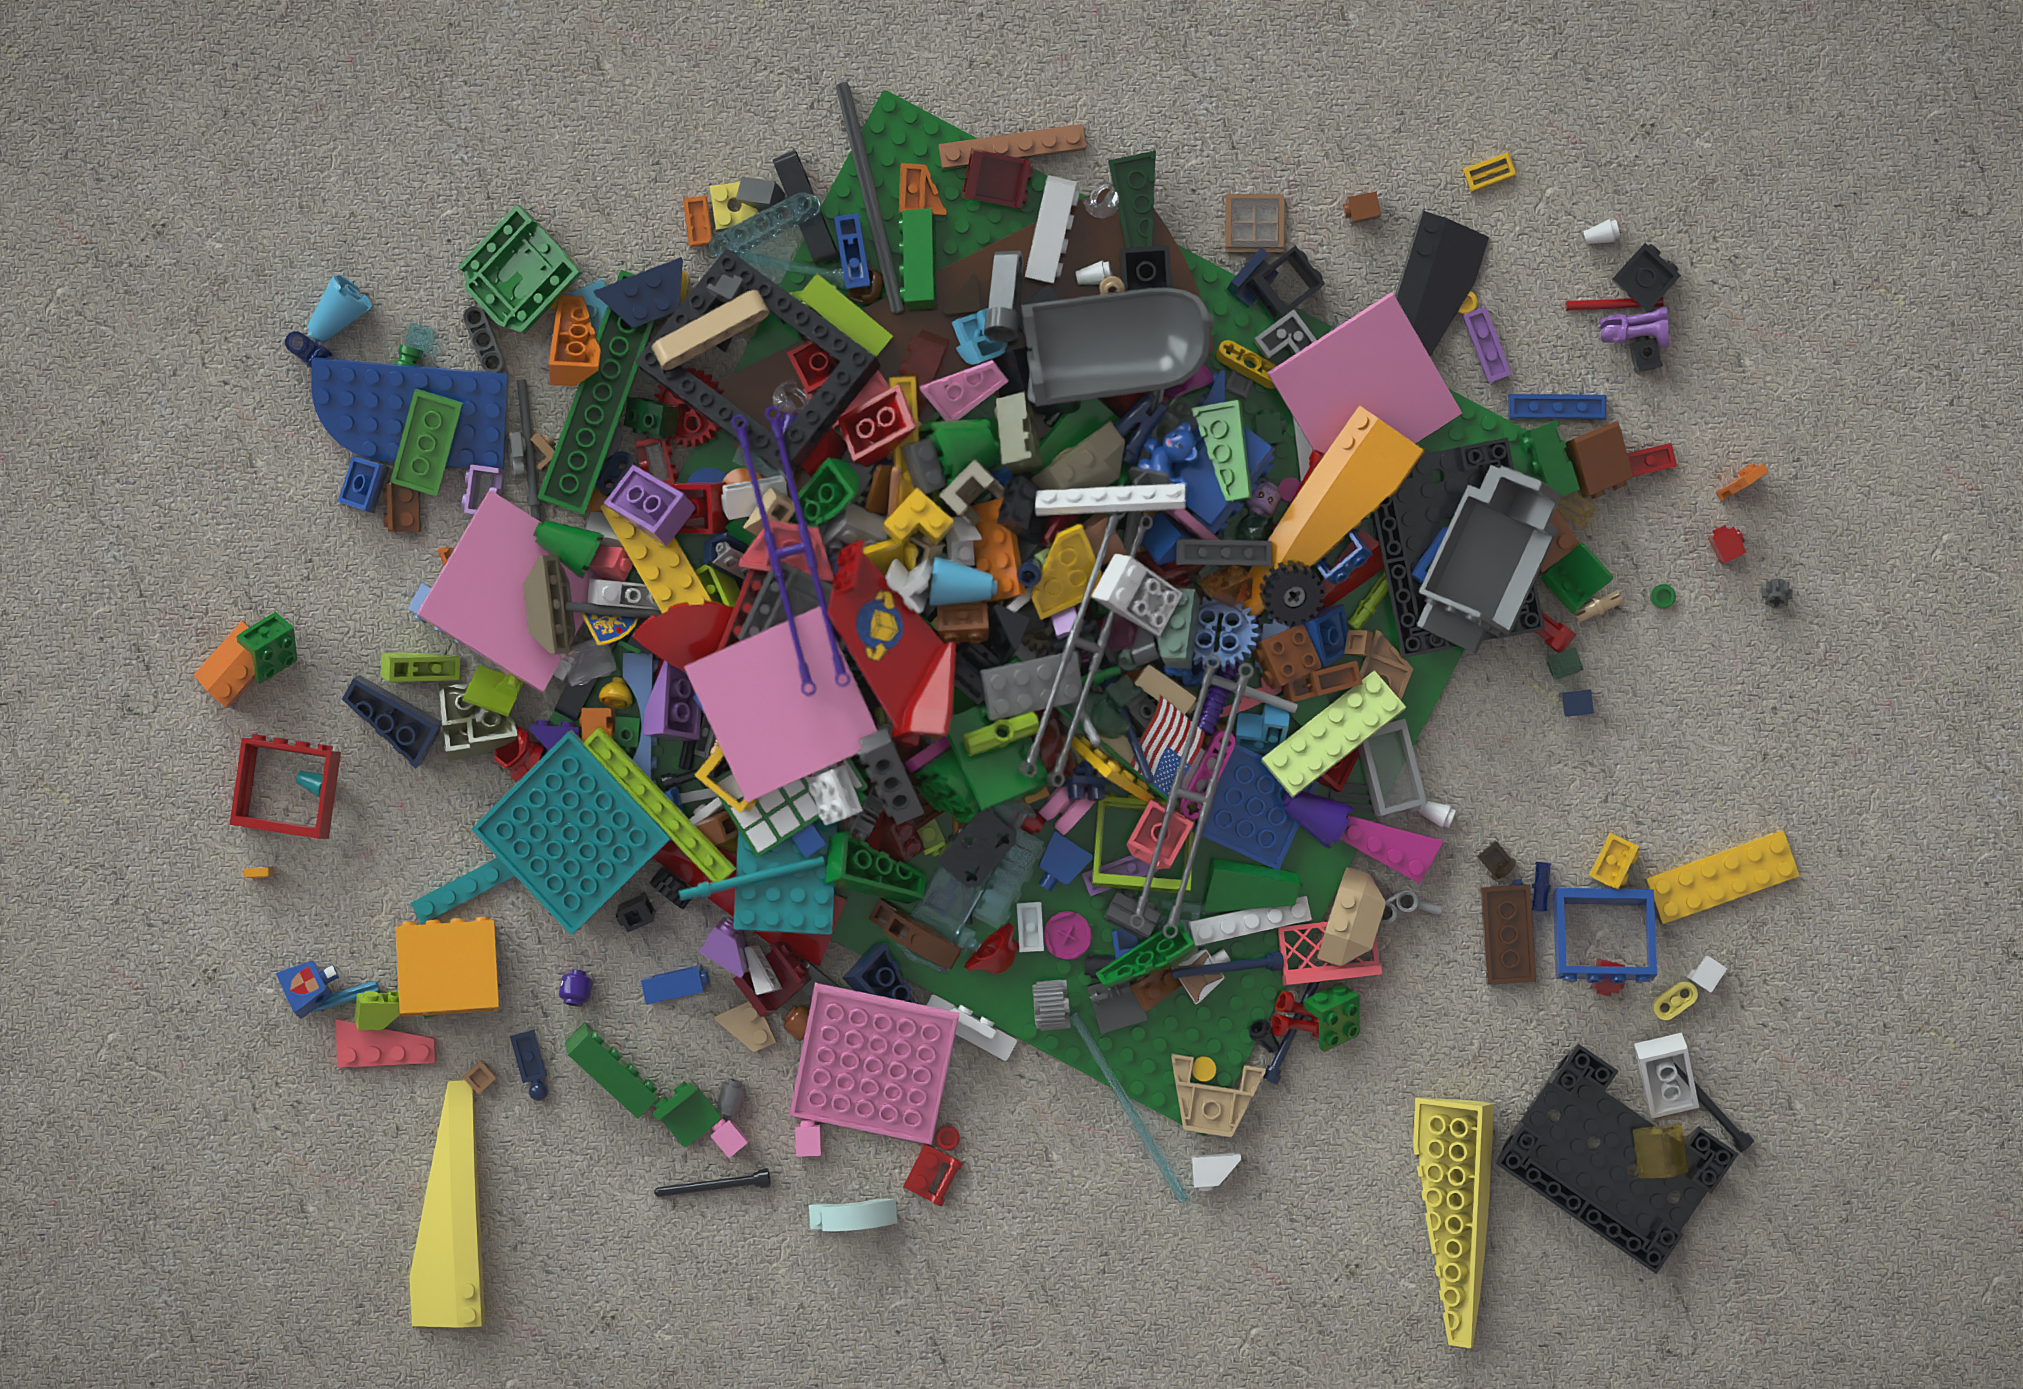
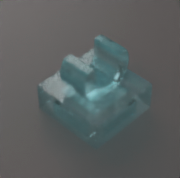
M410 323L404 345L429 353L435 330Z
M960 923L952 942L962 948L961 953L965 954L968 948L978 951L981 942L973 938L976 932Z

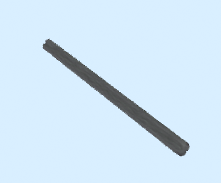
M842 82L836 85V90L890 309L894 315L905 312V308L900 298V287L850 85L847 82Z

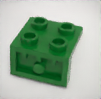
M276 612L236 635L237 643L253 655L255 680L259 684L272 678L275 674L290 667L297 661L294 627Z

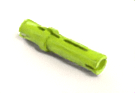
M1385 572L1365 599L1358 603L1359 607L1347 622L1355 630L1362 629L1370 616L1376 613V608L1388 593Z

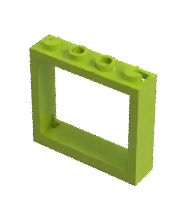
M1115 793L1105 794V799L1097 802L1091 886L1131 890L1144 889L1147 877L1100 873L1105 808L1144 811L1148 803L1135 795H1128V798H1120ZM1162 797L1153 798L1166 806L1167 801ZM1182 799L1177 800L1178 807L1175 809L1180 814L1182 813L1179 806ZM1194 803L1187 805L1189 813L1191 810L1196 811ZM1191 819L1194 821V824L1185 839L1183 874L1194 840V832L1192 830L1195 825V819ZM1192 869L1184 894H1189L1191 890ZM1153 878L1149 891L1178 893L1182 880Z

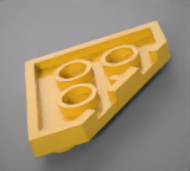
M1081 523L1057 534L1041 570V580L1032 590L1030 596L1040 619H1044L1083 601L1096 558ZM1099 570L1090 598H1092L1103 576L1101 570Z
M1076 735L1073 736L1071 746L1107 779L1146 803H1149L1150 799L1155 797L1148 791V785L1139 778L1135 780L1136 777L1126 769L1122 770L1121 763L1112 757L1108 759V756L1100 749L1093 748L1094 745L1087 737L1083 736L1080 739Z

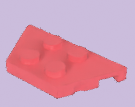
M768 521L771 533L774 534L777 549L802 543L798 524ZM808 526L818 563L817 571L819 578L833 581L834 576L828 562L819 528ZM764 528L740 559L739 567L770 571L772 565L764 539ZM805 553L780 559L812 575L811 569L808 568Z

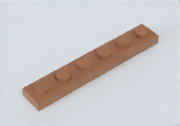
M1078 124L939 144L938 148L942 170L967 167L971 148L1025 159L1086 150L1083 125Z

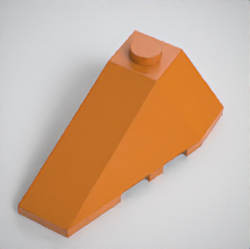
M561 295L557 304L549 358L550 385L575 387L598 371L601 350L595 337L594 328H592L584 297Z

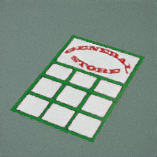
M850 757L829 766L835 769L845 765L853 786L860 791L868 788ZM828 766L756 798L758 802L750 811L745 809L742 813H739L717 794L756 858L820 818L816 801L809 791L808 779L830 771ZM732 770L727 771L714 780L740 803L743 801L744 796Z

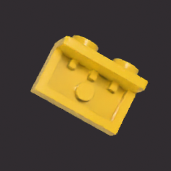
M1609 832L1588 876L1618 890L1620 886L1623 887L1627 882L1629 874L1626 872L1630 864L1634 865L1640 855V852L1637 851L1639 846Z

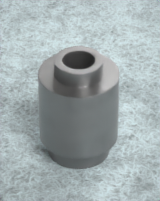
M729 1078L728 1082H722L717 1103L719 1106L718 1112L729 1116H737L738 1111L741 1110L746 1087L742 1085V1081Z

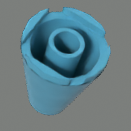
M334 275L331 278L307 325L308 335L316 342H327L372 307V302L368 296L364 294L361 297L357 291L359 287L341 275H337V277Z
M935 557L930 605L941 606L990 600L991 595H996L997 580H992V574L942 557Z

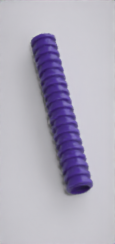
M1262 613L1256 617V622L1254 624H1259L1260 621L1258 620V618L1262 617ZM1227 643L1229 647L1226 648H1233L1235 645ZM1236 661L1235 669H1232L1228 664L1224 672L1220 667L1218 668L1217 676L1231 681L1236 680V673H1239L1238 669L1241 664ZM1211 684L1212 689L1208 690L1209 696L1205 698L1207 702L1203 704L1204 709L1201 711L1197 724L1205 732V735L1209 736L1215 734L1214 728L1218 727L1217 721L1221 719L1219 715L1223 714L1222 708L1226 707L1225 701L1229 699L1228 694L1232 692Z

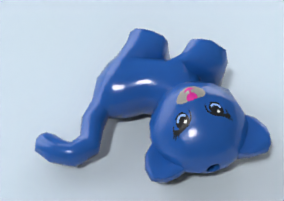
M1188 421L1181 423L1176 430L1166 434L1163 444L1156 437H1149L1145 442L1144 449L1152 454L1151 460L1141 459L1137 468L1168 473L1171 484H1185V499L1189 495L1190 485L1186 478H1172L1171 467L1173 462L1182 463L1186 461L1191 463L1198 458L1196 440L1192 434L1191 423Z

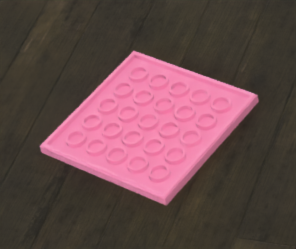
M1393 293L1383 297L1267 373L1312 449L1324 454L1329 450L1359 406L1385 422L1414 444L1462 414Z
M490 490L487 492L416 615L537 691L543 692L564 654H550L529 634L523 584L538 557L552 555L535 542L537 537L533 536V533L540 521ZM560 562L570 582L572 602L587 603L589 579L601 578L590 566L587 571L582 570L585 573L582 579ZM573 612L575 623L574 637L584 621L582 614L578 612Z
M820 606L794 617L805 663L808 664L812 682L815 683L817 689L812 696H807L801 691L802 680L798 669L799 661L788 621L684 667L746 803L859 753L858 751L862 749L859 739L878 732L837 640L838 651L842 655L846 673L850 676V683L846 687H840L835 682L836 672L832 660L833 653ZM840 675L838 678V682L840 684H845L847 682V676ZM806 684L804 687L805 692L811 693L813 685Z
M815 983L789 1116L932 1145L960 1013Z

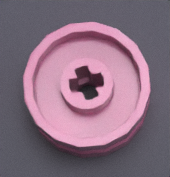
M1060 786L1047 798L1048 801L1038 813L1049 821L1060 812L1062 815L1055 822L1054 828L1064 836L1095 801L1088 800V789H1085V799L1069 800L1067 787Z

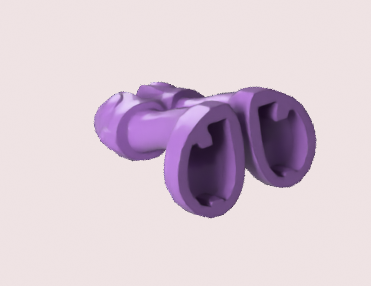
M1659 307L1654 311L1633 316L1618 314L1600 319L1602 342L1626 343L1628 339L1635 337L1654 336L1661 347H1669L1667 307Z

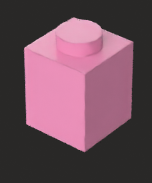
M731 1118L727 1121L721 1119L712 1127L714 1132L711 1134V1138L728 1158L733 1156L749 1141Z
M815 1120L801 1121V1125H796L795 1127L796 1157L821 1156V1124H815Z

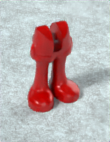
M1281 992L1275 1004L1276 1011L1296 1013L1311 1017L1312 1020H1302L1274 1014L1272 1018L1274 1035L1282 1037L1287 1034L1289 1029H1297L1311 1032L1313 1037L1319 1039V1018L1304 1009L1303 1004L1295 1002L1291 992Z

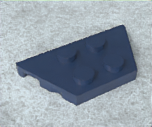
M682 257L594 290V295L603 301L616 315L620 316L632 329L672 315L680 304L683 259Z

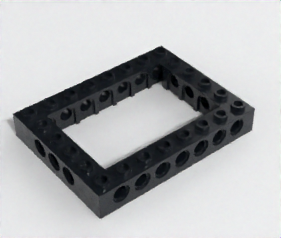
M726 248L635 360V363L642 372L738 443L739 438L736 429L732 426V419L736 415L745 417L750 452L787 479L774 434L681 365L669 370L662 369L652 350L653 344L659 339L719 308L724 302L711 296L707 286L708 284L716 286L721 276L725 274L731 278L734 275L742 278L748 286L747 292L751 290L759 291L769 312L774 314L780 323L789 325L802 339L805 337L811 341L820 352L824 351L830 355L838 366L783 433V441L792 475L795 474L836 423L837 418L844 413L881 365L875 355ZM743 419L735 421L736 427H742L744 424Z

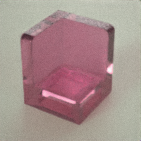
M1116 613L1106 646L1112 652L1131 648L1134 644L1138 625ZM1109 614L1104 616L1102 628L1105 627Z

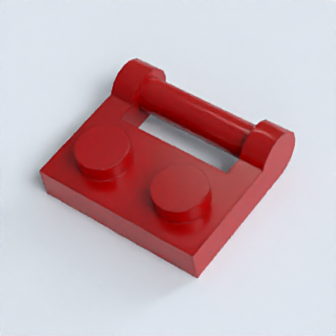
M924 1143L903 1188L942 1207L945 1202L944 1196L957 1170H961L964 1163ZM944 1161L949 1164V1167L934 1194L928 1190Z

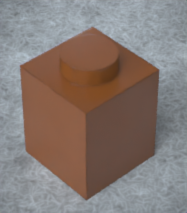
M1377 191L1351 196L1346 199V204H1343L1345 218L1350 219V224L1377 219L1381 216Z

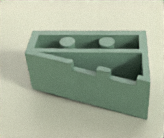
M1176 588L1183 594L1160 636H1157L1161 657L1167 668L1191 669L1200 598L1195 589Z

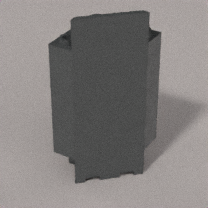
M1491 465L1480 489L1468 485L1419 590V593L1426 597L1425 602L1427 603L1416 626L1477 654L1487 632L1499 636L1500 633L1509 636L1559 530L1549 522L1562 495L1542 481L1503 466L1497 468Z

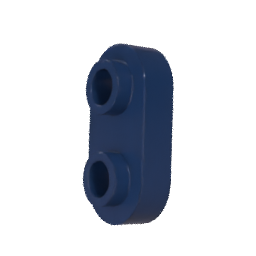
M625 451L616 452L604 466L596 484L598 491L602 495L610 496L632 465H635L631 454ZM621 464H627L624 469L619 468ZM607 483H613L612 487H605Z

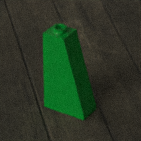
M1213 858L1202 899L1204 912L1295 906L1297 897L1302 895L1303 883H1300L1299 873Z

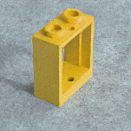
M719 745L695 776L739 813H742L745 809L750 811L758 802L757 799L747 803L743 799L740 803L709 777L725 757Z

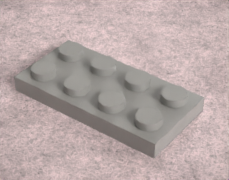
M1073 651L1070 662L1067 663L1053 707L1080 700L1083 690L1078 656L1075 651ZM1062 653L982 670L981 675L988 719L996 720L1046 709L1062 662Z

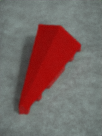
M1361 529L1357 532L1373 554L1367 558V562L1364 565L1354 569L1345 581L1337 585L1323 577L1321 582L1324 586L1322 590L1325 593V598H1321L1324 603L1322 608L1334 605L1384 568L1379 542ZM1352 539L1333 564L1332 569L1357 549Z

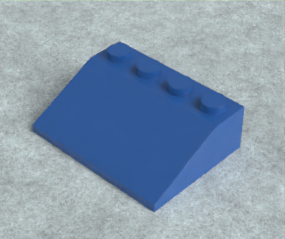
M1197 424L1192 430V434L1196 440L1198 458L1191 463L1186 461L1182 463L1173 462L1171 467L1172 478H1186L1190 485L1189 495L1185 499V507L1213 526L1232 502L1225 501L1215 474L1216 470L1212 460L1209 458L1207 446ZM1244 426L1251 479L1274 451V448Z

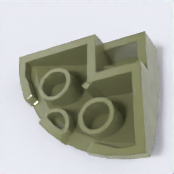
M439 684L442 726L444 729L446 754L449 761L480 755L518 739L517 729L511 715L507 717L462 701L468 685Z

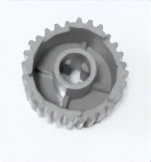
M1066 980L1041 981L1032 985L1036 1029L1041 1028V1031L1070 1028L1069 1014H1065L1070 1013L1069 999L1067 995H1063L1067 994Z

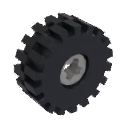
M1287 560L1288 565L1280 562L1278 563V569L1275 570L1274 567L1269 569L1270 576L1264 575L1262 579L1265 584L1260 583L1262 593H1259L1262 604L1272 619H1275L1280 624L1284 621L1286 626H1292V622H1295L1296 626L1302 625L1301 620L1305 619L1306 622H1309L1311 614L1316 616L1319 613L1316 608L1317 606L1322 608L1324 604L1321 598H1325V593L1322 590L1324 586L1310 566H1305L1301 561H1297L1296 565L1293 560ZM1293 590L1297 596L1295 598L1290 597V591Z

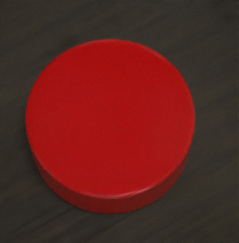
M945 1125L938 1129L936 1143L941 1149L952 1150L959 1144L960 1135L955 1127Z

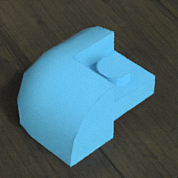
M988 308L952 322L961 344L956 349L962 359L971 365L996 358L1005 353L1008 342L994 341L984 335L985 316Z

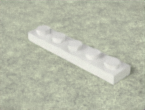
M1307 896L1297 897L1295 906L1244 909L1190 921L1188 924L1192 941L1198 946L1312 919Z

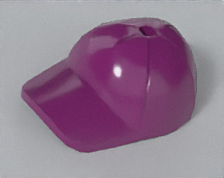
M1202 364L1196 374L1184 383L1164 390V395L1169 398H1177L1189 391L1209 384L1214 379L1213 375Z

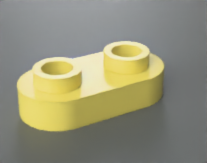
M1678 982L1654 1000L1652 1005L1654 1015L1662 1020L1674 1018L1696 1001L1698 991L1690 982ZM1687 989L1688 995L1682 998L1680 991ZM1663 1003L1668 1004V1010L1662 1012L1660 1009Z

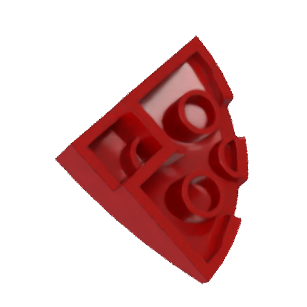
M704 601L703 604L689 605L687 602L669 606L667 612L657 617L652 615L644 621L633 634V638L661 659L686 673L685 666L716 652L733 607L711 601Z

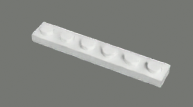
M1185 484L1043 490L1036 493L1035 510L1036 515L1181 509L1185 508L1186 489Z

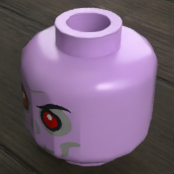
M1268 481L1258 483V487L1252 493V499L1245 500L1246 506L1250 509L1249 513L1256 518L1261 519L1263 516H1272L1281 501V495L1278 492L1279 488Z

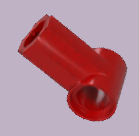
M1542 611L1545 629L1534 632L1543 638L1550 648L1562 654L1576 634L1564 624L1557 623Z

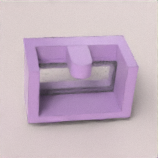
M470 465V470H467L465 475V483L468 484L467 493L462 498L464 513L475 515L487 492L490 490L502 497L505 470Z

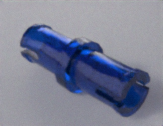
M1536 862L1535 882L1532 883V888H1534L1532 910L1547 911L1548 891L1551 890V885H1549L1551 863Z

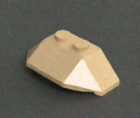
M1346 867L1317 959L1337 966H1343L1347 962L1372 950L1386 902L1369 873Z

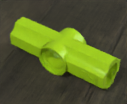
M1033 711L1008 720H999L993 725L964 734L963 739L966 750L972 756L995 747H1005L1010 742L1036 734L1039 729V721ZM996 730H1005L1008 737L1000 738L997 736Z

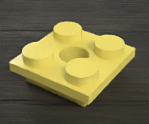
M740 182L710 186L716 230L760 224L758 209L742 203L741 209L737 212H732L728 209L729 202L732 199H736Z

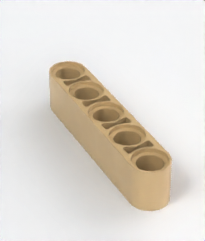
M751 290L659 339L653 344L652 350L662 369L669 370L762 321L769 315V310L759 291Z

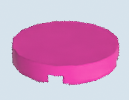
M1072 911L1059 912L1052 916L1046 923L1043 932L1044 943L1048 951L1064 960L1075 959L1083 955L1089 947L1092 938L1091 928L1086 919Z

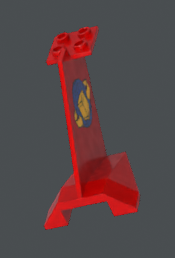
M859 540L842 548L838 554L837 564H839V567L832 581L833 589L827 614L892 721L891 738L904 748L909 749L918 746L920 734L934 738H940L948 734L952 713L956 643L949 642L944 644L914 609L911 610L907 607L901 594L889 587L886 577L864 554L865 541Z

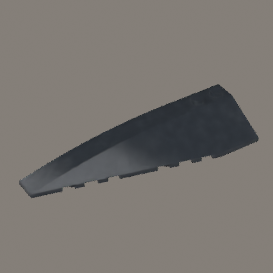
M1423 211L1418 218L1395 297L1428 355L1431 356L1475 284L1489 237L1448 218Z

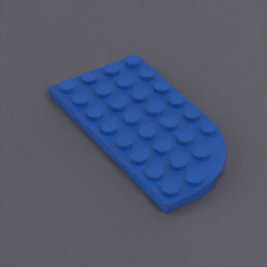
M327 358L312 359L311 393L316 413L327 432L347 450L368 459L395 462L414 390L419 389L463 403L446 466L470 468V465H478L504 470L509 373Z

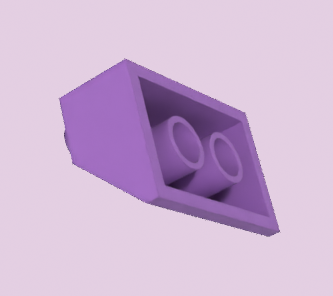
M723 917L714 927L699 952L741 978L749 968L744 951L745 947H748L744 930H733L734 919Z

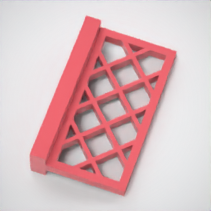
M1328 922L1278 927L1279 947L1284 959V967L1282 969L1283 986L1382 975L1376 937L1371 950L1373 961L1364 962L1357 957L1355 960L1358 963H1351L1349 961L1343 966H1326L1328 962H1324L1321 967H1316L1309 959L1316 950L1320 951L1319 946L1322 944L1324 936L1316 945L1306 935L1312 928H1317L1325 934V930L1322 927H1327ZM1307 929L1303 934L1300 931H1298ZM1285 931H1294L1300 936V939L1293 948L1285 942ZM1303 939L1314 947L1307 958L1295 950ZM1286 948L1290 950L1288 954H1286ZM1294 953L1303 960V963L1298 969L1288 970L1287 959ZM1305 964H1308L1311 967L1302 969L1305 966Z

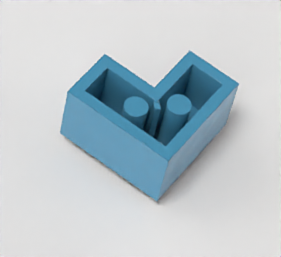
M1265 703L1263 715L1238 712L1234 734L1236 744L1255 753L1268 754L1286 740L1289 727V711Z

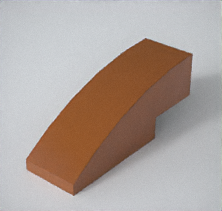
M1353 661L1313 671L1283 685L1282 690L1285 700L1296 702L1355 687L1363 683L1358 663Z

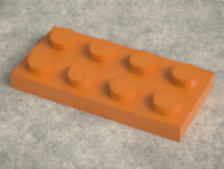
M1003 498L970 506L981 517L975 528L981 535L982 540H973L976 569L992 574V580H997L996 595H991L990 600L981 601V603L986 604L1026 595L1025 586L1017 578V571L1021 566L1017 535L997 523L999 507L1002 504Z

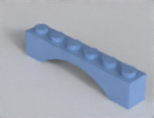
M623 653V678L631 687L641 713L640 742L632 760L657 785V780H653V770H657L658 763L657 756H653V746L658 745V738L645 736L643 732L645 709L655 686L654 673L657 669L658 658H655L654 653L649 655L645 653H640V655L637 653Z

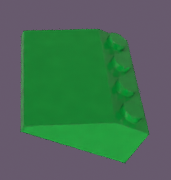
M1097 398L1081 400L1080 409L1075 413H1064L1040 442L1039 447L1043 468L1030 472L1036 475L1051 464L1060 452L1067 448L1075 447L1111 421L1112 424H1115L1120 418ZM1131 429L1124 437L1125 441L1134 432L1133 429Z
M986 703L952 716L950 718L948 734L946 735L981 810L1035 795L1049 785L1047 782L1048 773L1039 754L1035 762L1037 772L1033 777L1024 776L1019 771L1020 764L1026 761L1031 744H1034L1030 736L1010 742L1005 747H995L970 756L964 744V734L988 727L999 720H1008L1020 716L1018 714L996 720H989L988 716L983 718L980 708L986 707ZM996 730V734L1000 738L1008 737L1005 730Z

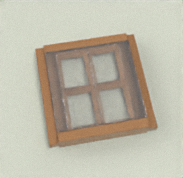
M1226 194L1225 253H1256L1260 248L1264 249L1267 253H1284V194Z

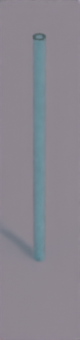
M1078 1012L1073 1013L1069 1016L1178 1201L1181 1203L1187 1200L1186 1193Z

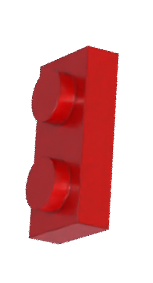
M1672 443L1627 453L1633 477L1677 466Z

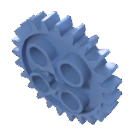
M1224 594L1221 600H1217L1216 596L1212 595V601L1210 602L1203 597V604L1199 606L1193 651L1195 665L1202 661L1203 669H1205L1206 657L1209 654H1216L1220 658L1219 666H1221L1224 672L1226 665L1229 664L1232 669H1235L1236 661L1244 664L1243 656L1251 657L1249 649H1256L1254 641H1258V634L1256 633L1258 632V625L1254 624L1256 617L1249 616L1251 609L1246 608L1243 610V601L1236 605L1235 597H1232L1228 602ZM1220 614H1223L1219 651L1214 652L1218 618ZM1205 618H1212L1214 621L1211 623H1205L1202 620ZM1234 620L1237 621L1238 624L1235 626H1230L1227 624V622ZM1202 640H1208L1211 642L1209 645L1206 646L1199 644V642ZM1233 643L1235 646L1233 648H1225L1224 644ZM1213 656L1208 659V664L1212 666L1216 665L1217 658Z

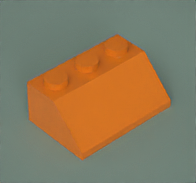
M244 621L238 624L194 674L205 690L224 707H231L255 681L253 655L237 643L236 635L250 627Z

